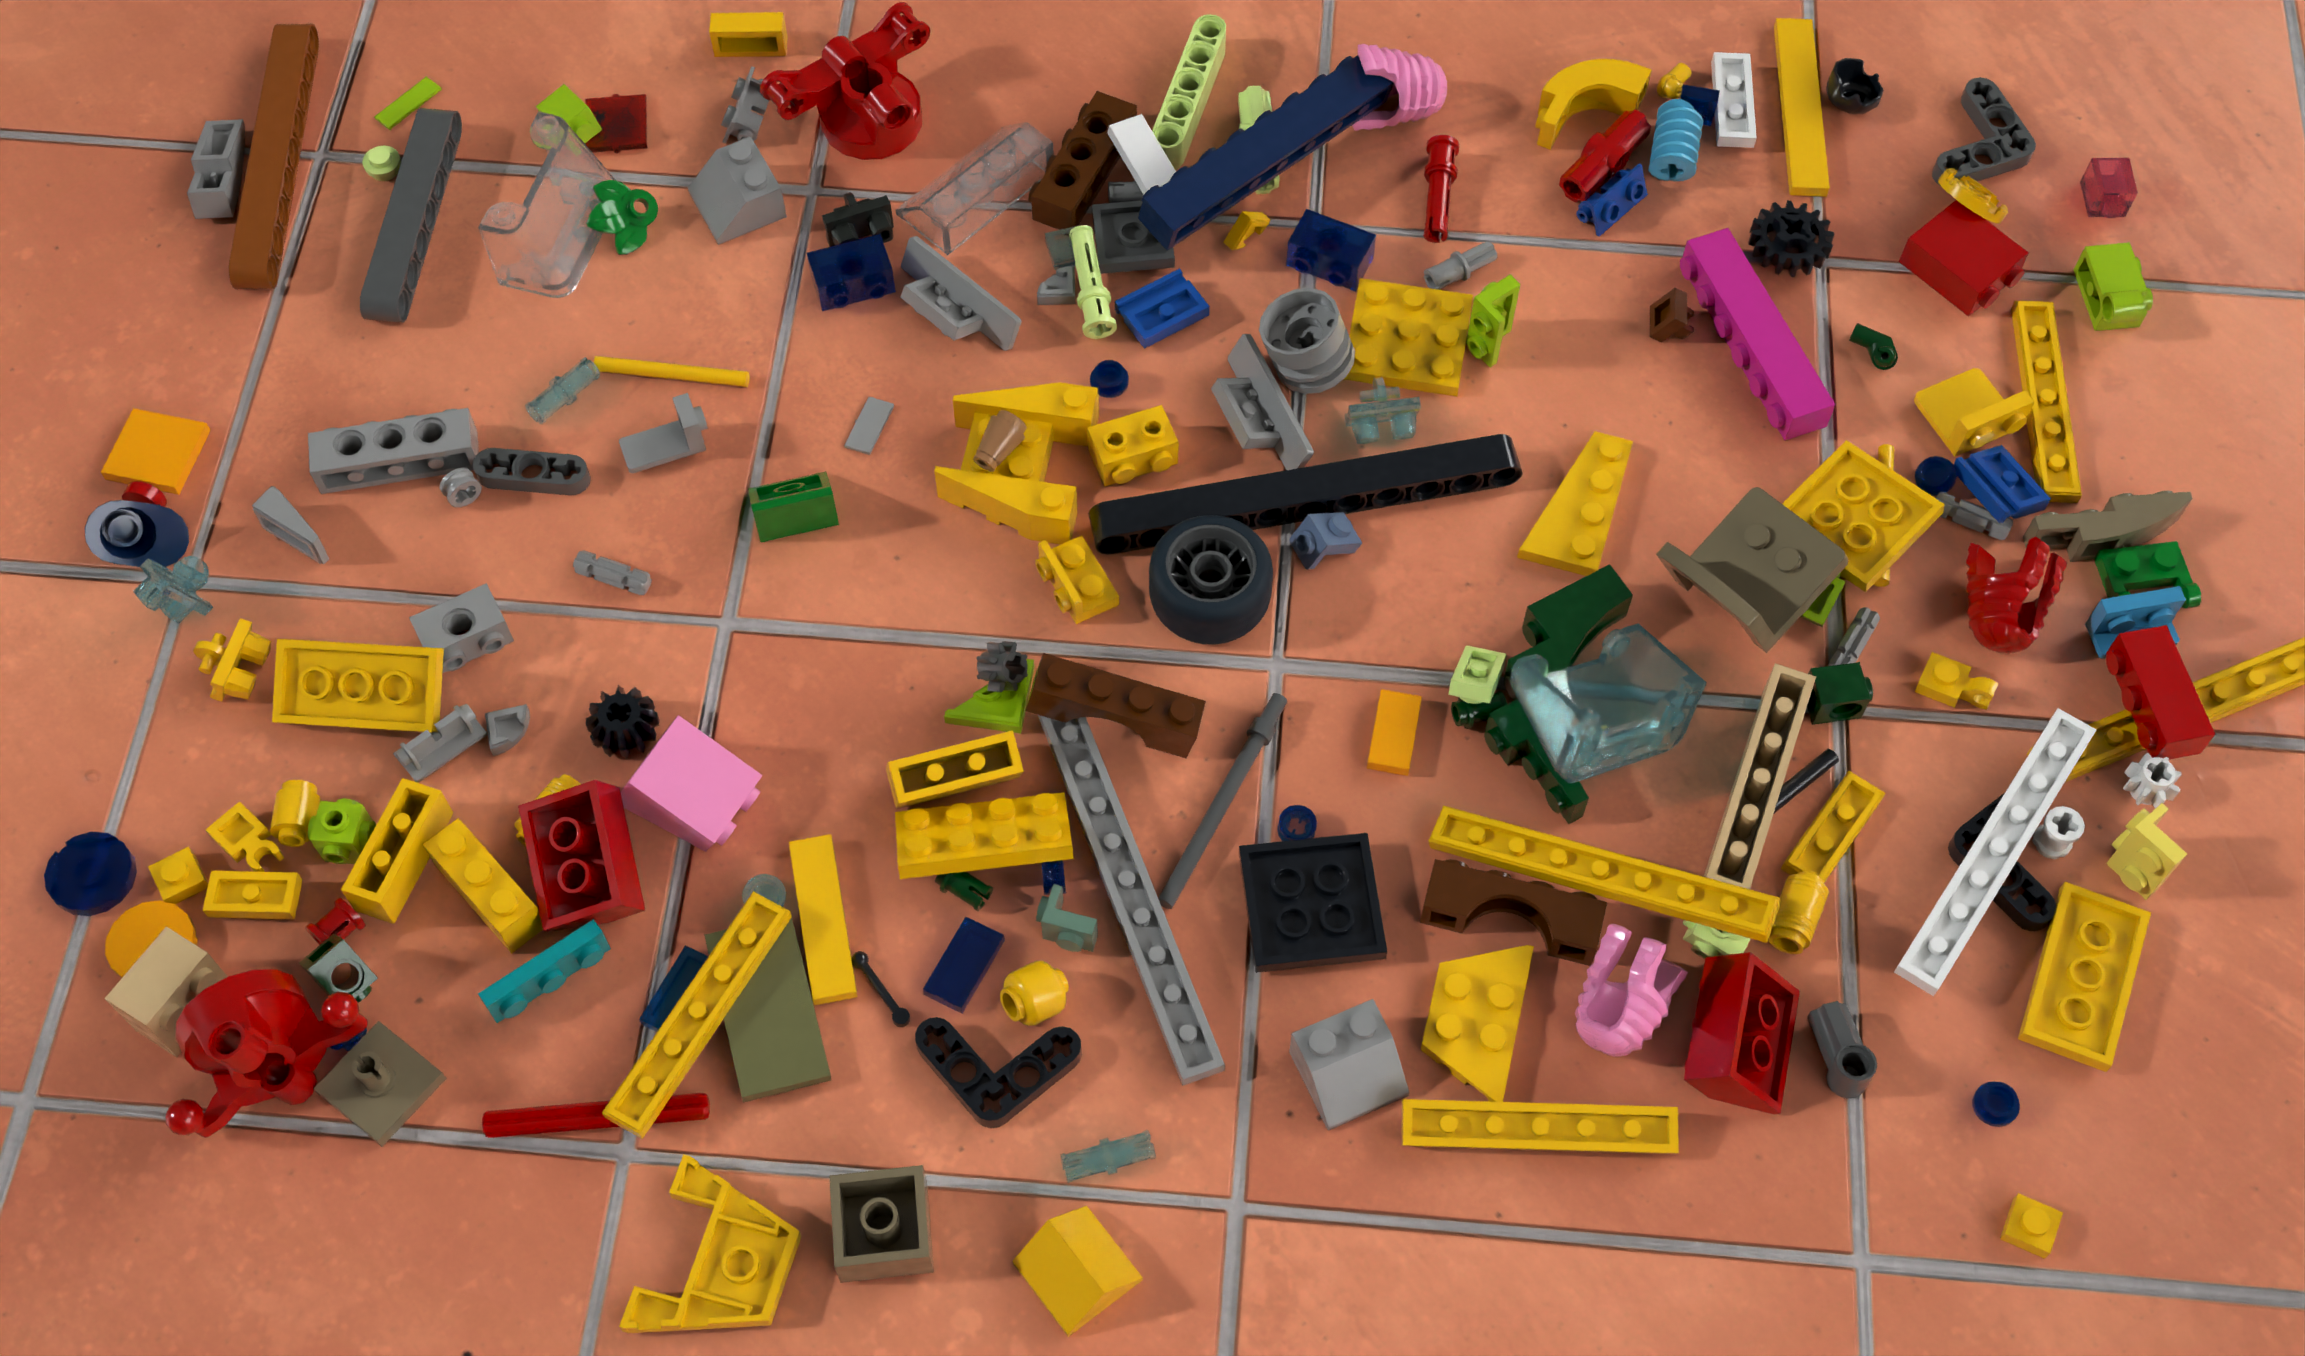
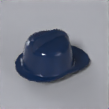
M128 500L108 501L98 506L88 516L84 528L85 541L91 552L101 560L113 564L143 568H164L176 563L185 554L189 544V531L183 518L172 509L157 504Z

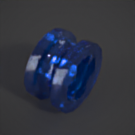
M1293 805L1284 809L1280 815L1277 828L1280 839L1282 841L1314 838L1317 826L1316 816L1312 810L1302 805ZM1298 818V823H1301L1302 820L1307 823L1303 834H1295L1296 829L1292 832L1287 829L1290 826L1291 819Z
M1063 860L1043 862L1044 895H1050L1053 884L1062 886L1063 894H1066Z

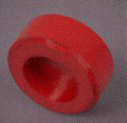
M142 481L129 483L122 495V500L157 504L164 507L167 504L164 494L158 488Z

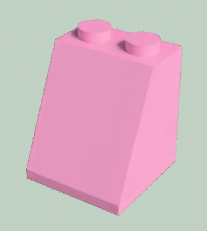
M678 715L621 790V797L625 809L706 852L715 842L722 846L732 834L737 825L731 819L739 808L746 812L756 800L761 791L755 788L763 775Z

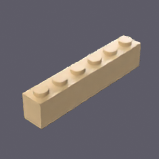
M1776 663L1774 664L1763 690L1704 877L1750 889L1816 676Z

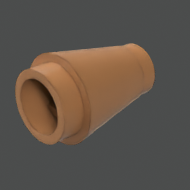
M1000 410L997 416H991L977 453L973 458L974 462L981 468L994 472L996 467L1025 439L1023 434L1027 429L1025 423L1016 415L1006 410Z

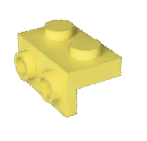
M2163 803L2151 813L2145 808L2142 809L2125 826L2127 829L2111 844L2116 851L2106 863L2120 876L2122 882L2129 889L2138 892L2145 900L2159 889L2187 855L2182 848L2156 826L2169 810Z

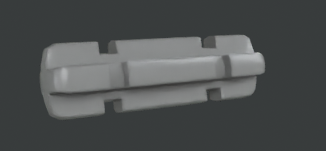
M1939 492L1936 496L1937 500L1945 504L1944 512L1940 517L1946 519L1947 515L1953 517V522L1981 533L1987 530L1989 531L1988 536L1999 540H2005L2013 524L2011 518L2008 517L2003 523L1999 524L1986 508L1963 499L1959 503L1954 501L1955 496L1945 492Z
M585 550L579 551L573 562L576 573L586 577L595 575V580L621 589L629 587V592L638 595H645L652 583L648 572L637 568L631 571V566L602 556L596 559V554Z
M1868 607L1859 609L1828 666L1856 663L1880 620L1877 612L1871 611Z

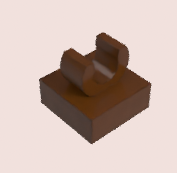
M1674 288L1650 305L1651 338L1662 343L1672 335L1684 339L1694 332V327L1687 324V320L1694 316V311L1687 306L1686 292Z

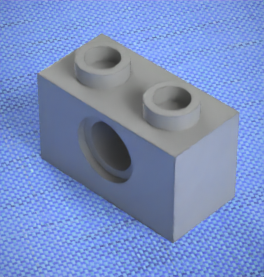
M487 583L409 617L423 647L444 648L442 673L455 671L464 666L465 663L484 654L495 653L501 650L504 645L514 641ZM469 630L465 634L458 635L462 631Z

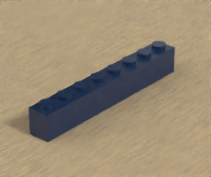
M1358 55L1354 58L1352 56L1346 57L1339 63L1335 71L1327 76L1325 74L1319 75L1312 81L1308 89L1300 94L1298 92L1292 93L1285 99L1281 107L1273 112L1270 110L1265 111L1257 118L1254 125L1245 131L1243 129L1235 131L1228 138L1227 142L1218 149L1215 147L1208 149L1196 164L1190 168L1187 166L1181 167L1173 174L1170 181L1163 186L1155 185L1151 187L1141 199L1142 205L1138 219L1168 251L1387 101L1394 82L1382 76L1365 74Z

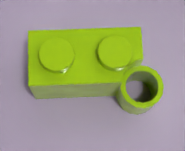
M2130 242L2085 246L2073 271L2094 330L2140 327L2147 311L2152 308L2153 295L2151 290L2145 285L2141 274V262L2138 257H2135Z

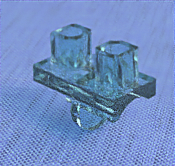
M1382 377L1374 378L1373 390L1360 391V401L1363 404L1349 405L1348 413L1344 415L1346 427L1352 426L1357 444L1378 441L1380 437L1377 423L1391 421L1393 439L1412 438L1416 433V416L1421 409L1420 398L1397 399L1400 398L1399 387L1386 388Z
M195 556L184 557L174 565L173 571L150 558L140 566L148 577L133 592L147 608L153 611L160 608L166 616L177 623H180L192 610L205 616L213 608L210 602L196 594V591L207 583L209 568L200 558Z

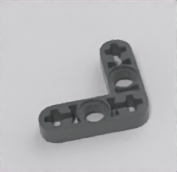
M1979 77L1970 80L1966 84L1961 96V104L1984 137V140L1940 154L1932 171V177L1938 185H1940L1938 179L1946 170L1945 167L1958 170L1954 176L1955 178L1960 179L1963 176H1969L1977 182L2022 168L2029 163L2036 147L2034 138L1997 85L1987 78ZM1999 118L2007 126L1996 127L1990 123L1989 119ZM1986 155L1993 163L1982 164L1975 159V156Z

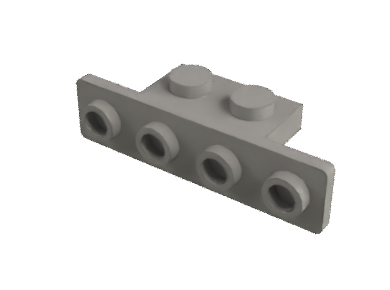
M918 236L909 238L901 268L917 281L904 285L900 298L913 307L918 314L924 316L939 328L944 335L954 341L980 331L1004 351L1012 349L1022 322L1021 318Z
M1242 334L1228 356V362L1237 378H1218L1211 390L1242 449L1275 448L1286 470L1304 468L1314 454V450L1252 335Z

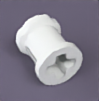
M2059 806L2051 809L2044 818V824L2040 825L2033 834L2032 841L2037 851L2050 859L2065 857L2072 849L2073 843L2079 840L2084 833L2085 824L2083 818L2077 811L2069 807Z

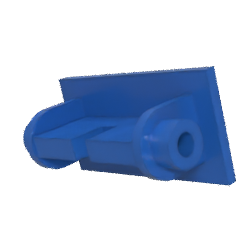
M1639 163L1632 170H1618L1615 176L1600 188L1602 194L1595 192L1586 201H1582L1579 204L1578 211L1576 212L1578 219L1583 223L1588 221L1594 223L1597 236H1601L1648 195L1642 164Z

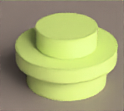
M383 145L370 149L364 155L362 164L366 173L374 179L388 181L397 176L401 165V158L396 149Z

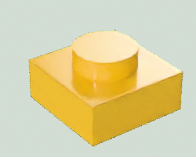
M189 846L148 866L164 902L177 904L208 887L207 879L194 852Z
M2018 1193L2012 1200L2000 1240L2045 1259L2051 1254L2063 1212Z

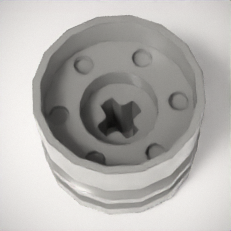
M1314 288L1295 289L1280 295L1268 305L1260 319L1259 332L1279 379L1287 388L1302 394L1320 393L1335 387L1347 377L1354 365L1355 349L1336 302L1325 291Z

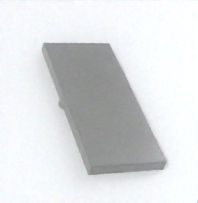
M868 397L858 419L855 420V425L844 445L845 448L870 455L894 408V404Z

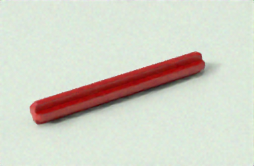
M706 1093L672 1095L653 1124L706 1120L710 1114L708 1095ZM609 1101L486 1111L482 1117L483 1133L488 1138L620 1126L606 1119L602 1114Z

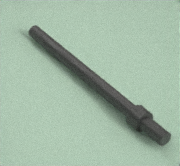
M1273 693L1261 716L1255 717L1246 732L1248 736L1246 743L1158 898L1161 906L1167 909L1173 908L1263 745L1266 746L1270 743L1276 732L1275 723L1288 702L1283 695Z

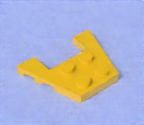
M683 1154L669 1194L672 1199L712 1209L711 1217L681 1298L634 1286L619 1325L620 1329L626 1333L770 1326L802 1237L800 1231L754 1199L751 1200L719 1175L711 1173L691 1156Z

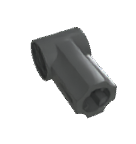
M1838 1001L1823 1004L1816 1010L1810 1011L1807 1019L1828 1068L1826 1075L1827 1084L1831 1091L1846 1099L1856 1098L1865 1091L1876 1072V1057L1870 1049L1863 1045L1847 1004L1839 1003ZM1843 1066L1853 1067L1860 1076L1850 1075Z

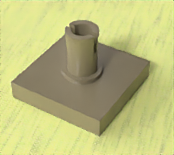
M378 1021L313 1089L383 1147L447 1078L433 1064Z

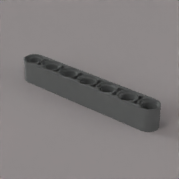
M420 108L416 113L361 291L360 312L363 319L404 323L408 317L461 138L462 120L458 111Z

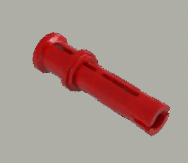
M1449 135L1433 136L1427 141L1426 151L1429 154V163L1425 166L1424 177L1429 183L1423 236L1432 243H1440V232L1442 241L1448 238L1451 184L1457 179L1458 169L1454 164L1455 157L1458 155L1460 148L1458 140Z

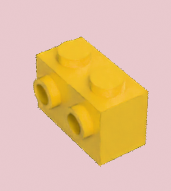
M1162 405L1087 427L1088 450L1104 487L1115 483H1127L1134 477L1153 471L1162 472L1178 464L1179 441Z

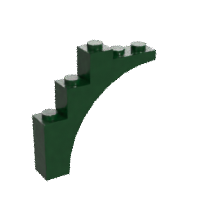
M1610 564L1527 606L1522 630L1527 642L1533 647L1508 659L1503 682L1507 693L1514 701L1489 713L1484 733L1489 749L1495 755L1500 754L1507 766L1522 758V765L1527 775L1532 780H1538L1545 790V796L1551 809L1557 814L1561 813L1568 824L1583 817L1589 797L1572 769L1563 742L1560 719L1562 687L1567 674L1581 652L1602 631L1627 616L1633 594Z

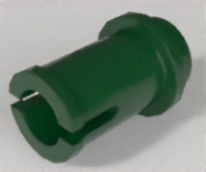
M1501 691L1494 693L1490 703L1472 704L1461 700L1459 697L1458 701L1452 702V717L1456 726H1464V728L1469 729L1473 727L1474 723L1487 721L1489 713L1507 705V701Z
M968 872L937 875L935 883L940 885L941 892H951L973 906L977 911L981 910L985 905L982 897L988 900L993 891L992 886L983 883Z

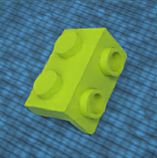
M1511 274L1499 282L1489 283L1480 294L1474 297L1466 344L1472 355L1482 359L1489 367L1497 364L1502 337L1511 332L1521 284Z

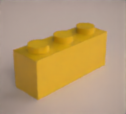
M1013 730L889 761L886 766L896 809L1016 779L1024 772Z
M405 778L401 779L341 888L342 893L355 911L392 924L396 922L430 858L423 844L444 829L453 815V811L441 790Z
M459 818L423 844L438 870L511 954L543 930L540 913L536 905Z

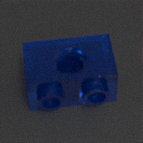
M1306 209L1288 241L1286 265L1298 272L1308 273L1327 280L1335 286L1356 291L1359 279L1364 277L1374 258L1376 234Z
M881 234L807 253L811 278L822 311L843 308L849 304L868 299H878L896 292L893 269Z

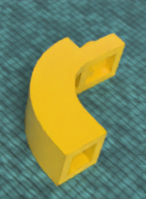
M1616 59L1587 60L1564 68L1554 75L1542 89L1538 118L1535 124V128L1540 129L1537 145L1551 150L1566 121L1578 112L1589 109H1602L1622 115L1625 111L1638 110L1646 95L1652 70L1635 63Z

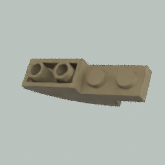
M2160 491L2147 495L2123 493L2110 497L2101 512L2089 509L2070 514L2043 513L2033 518L2023 536L2024 543L2027 548L2029 539L2036 536L2045 542L2050 549L2066 548L2070 562L2092 560L2099 550L2139 546L2152 540L2179 520L2193 498L2191 492L2173 493L2172 491Z

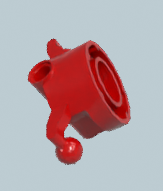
M255 969L228 976L205 988L185 1006L177 1019L176 1040L184 1058L194 1070L212 1075L217 1092L212 1097L205 1113H203L202 1107L194 1100L180 1099L174 1102L167 1110L165 1116L166 1125L173 1133L178 1135H189L195 1132L207 1138L223 1128L242 1106L253 1105L274 1097L290 1105H299L305 1102L314 1092L313 1088L316 1086L317 1079L313 1071L322 1060L327 1048L349 1041L367 1027L368 1020L359 1013L357 1000L353 995L345 992H336L329 995L321 1009L324 1020L319 1021L310 1007L301 986L293 975L277 969Z

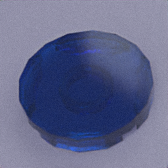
M88 832L74 836L65 842L67 846L62 848L59 853L55 851L49 859L44 873L46 891L61 909L73 915L92 916L107 912L123 901L133 888L137 874L133 854L124 842L109 833Z

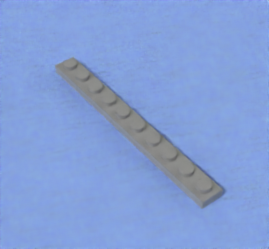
M1038 715L1182 1086L1225 1071L1224 1061L1086 717L1076 718L1064 723Z

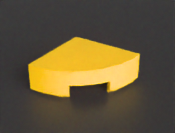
M1242 211L1223 243L1231 250L1243 248L1246 246L1243 241L1254 232L1260 235L1269 225L1271 219L1263 212Z

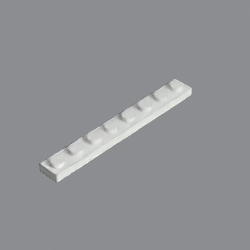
M2057 708L1894 973L1930 995L1934 996L2096 732L2095 728Z

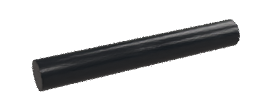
M1826 749L1782 785L1774 813L1838 763L1839 758L1837 754L1831 749Z

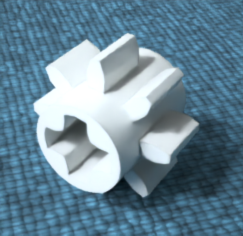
M2145 753L2139 763L2132 761L2124 772L2130 779L2123 789L2130 791L2137 805L2153 804L2156 809L2166 799L2173 801L2181 790L2175 785V782L2182 774L2179 771H2175L2168 757L2152 758L2149 753Z

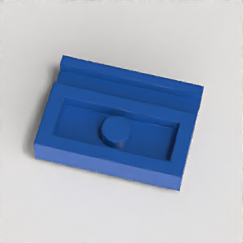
M1180 268L1115 301L1116 313L1121 314L1124 318V323L1144 349L1209 316L1210 306L1189 280L1186 281Z
M2003 445L1972 453L1968 459L1958 457L1951 469L1999 524L2003 523L2008 517L2016 519L2043 511L2051 499Z

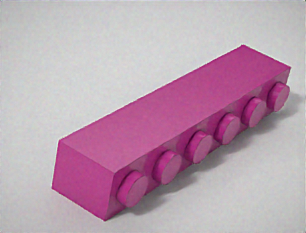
M1729 228L1687 240L1683 256L1680 259L1682 275L1686 280H1690L1697 292V298L1701 307L1707 309L1714 320L1715 330L1719 337L1724 338L1731 349L1734 363L1737 367L1743 369L1749 380V386L1753 395L1760 398L1767 410L1770 424L1779 430L1785 441L1827 427L1836 404Z

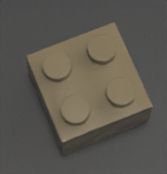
M923 1165L829 1175L834 1267L840 1283L934 1272L928 1186Z

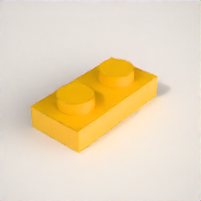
M211 871L202 911L209 918L295 919L303 879L298 872Z

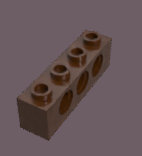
M1096 91L1090 103H1085L1082 106L1078 122L1073 130L1068 129L1066 131L1058 154L1052 155L1049 158L1043 178L1040 182L1036 181L1030 190L1028 201L1032 204V219L1034 221L1069 234L1071 229L1079 226L1121 157L1107 133L1109 125L1137 116V105Z

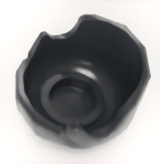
M1844 58L1835 63L1827 82L1826 91L1828 99L1838 109L1849 114H1865L1878 106L1884 90L1879 82V75L1877 73L1874 75L1866 74L1863 60L1855 58Z

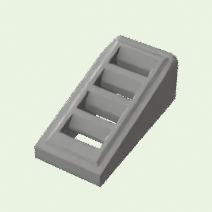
M271 486L252 505L253 511L263 529L319 564H325L329 560L318 535L279 489Z

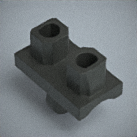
M849 192L844 194L845 206L833 209L834 212L822 215L827 242L830 247L836 246L842 255L856 252L860 248L859 238L872 235L874 242L878 244L893 239L892 228L894 225L891 204L887 195L873 200L867 198L856 202L853 193Z

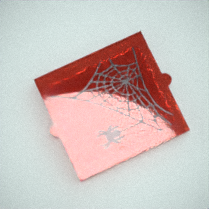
M613 94L612 97L585 99V104L590 108L602 128V131L585 143L587 153L606 151L620 153L621 150L647 148L646 94L628 96Z

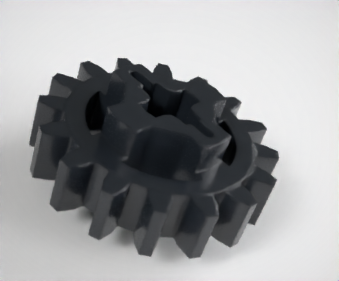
M1787 200L1785 208H1781L1780 205L1774 202L1771 205L1770 211L1762 208L1758 219L1754 218L1750 229L1751 235L1748 241V245L1754 246L1752 256H1763L1764 259L1761 266L1764 268L1771 264L1776 266L1775 274L1779 275L1783 269H1787L1790 276L1795 277L1797 270L1801 269L1803 273L1809 275L1813 266L1820 269L1825 259L1829 258L1833 247L1831 243L1834 238V232L1828 231L1830 221H1819L1818 218L1821 211L1807 212L1806 203L1800 205L1799 208H1794L1792 201Z

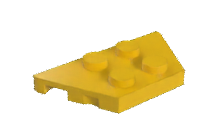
M1531 945L1439 963L1421 1051L1436 1063L1447 1066L1454 1077L1464 1085L1467 1083L1472 1085L1486 1096L1490 1102H1503L1534 948Z

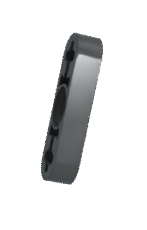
M488 448L479 452L473 460V469L478 481L482 486L490 489L577 495L585 491L591 481L585 461L577 455ZM494 464H499L500 467H494L492 473H487L486 470L492 469ZM538 465L542 467L541 473L534 478H524L521 476L522 471L528 466ZM571 471H577L578 474H572L571 479L566 480L564 476H569Z

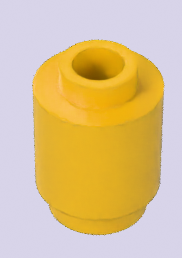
M288 780L277 791L270 833L278 839L279 843L298 847L310 841L308 838L309 821L312 816H316L320 804V796L317 794V787L313 783L304 780Z

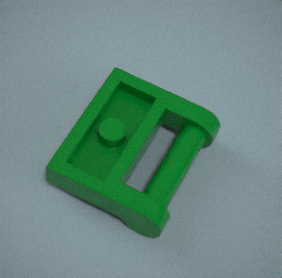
M2177 541L2099 550L2094 558L2108 598L2130 595L2129 590L2173 585V587H2181L2186 599L2182 605L2183 608L2198 607L2201 603L2200 588L2191 579Z

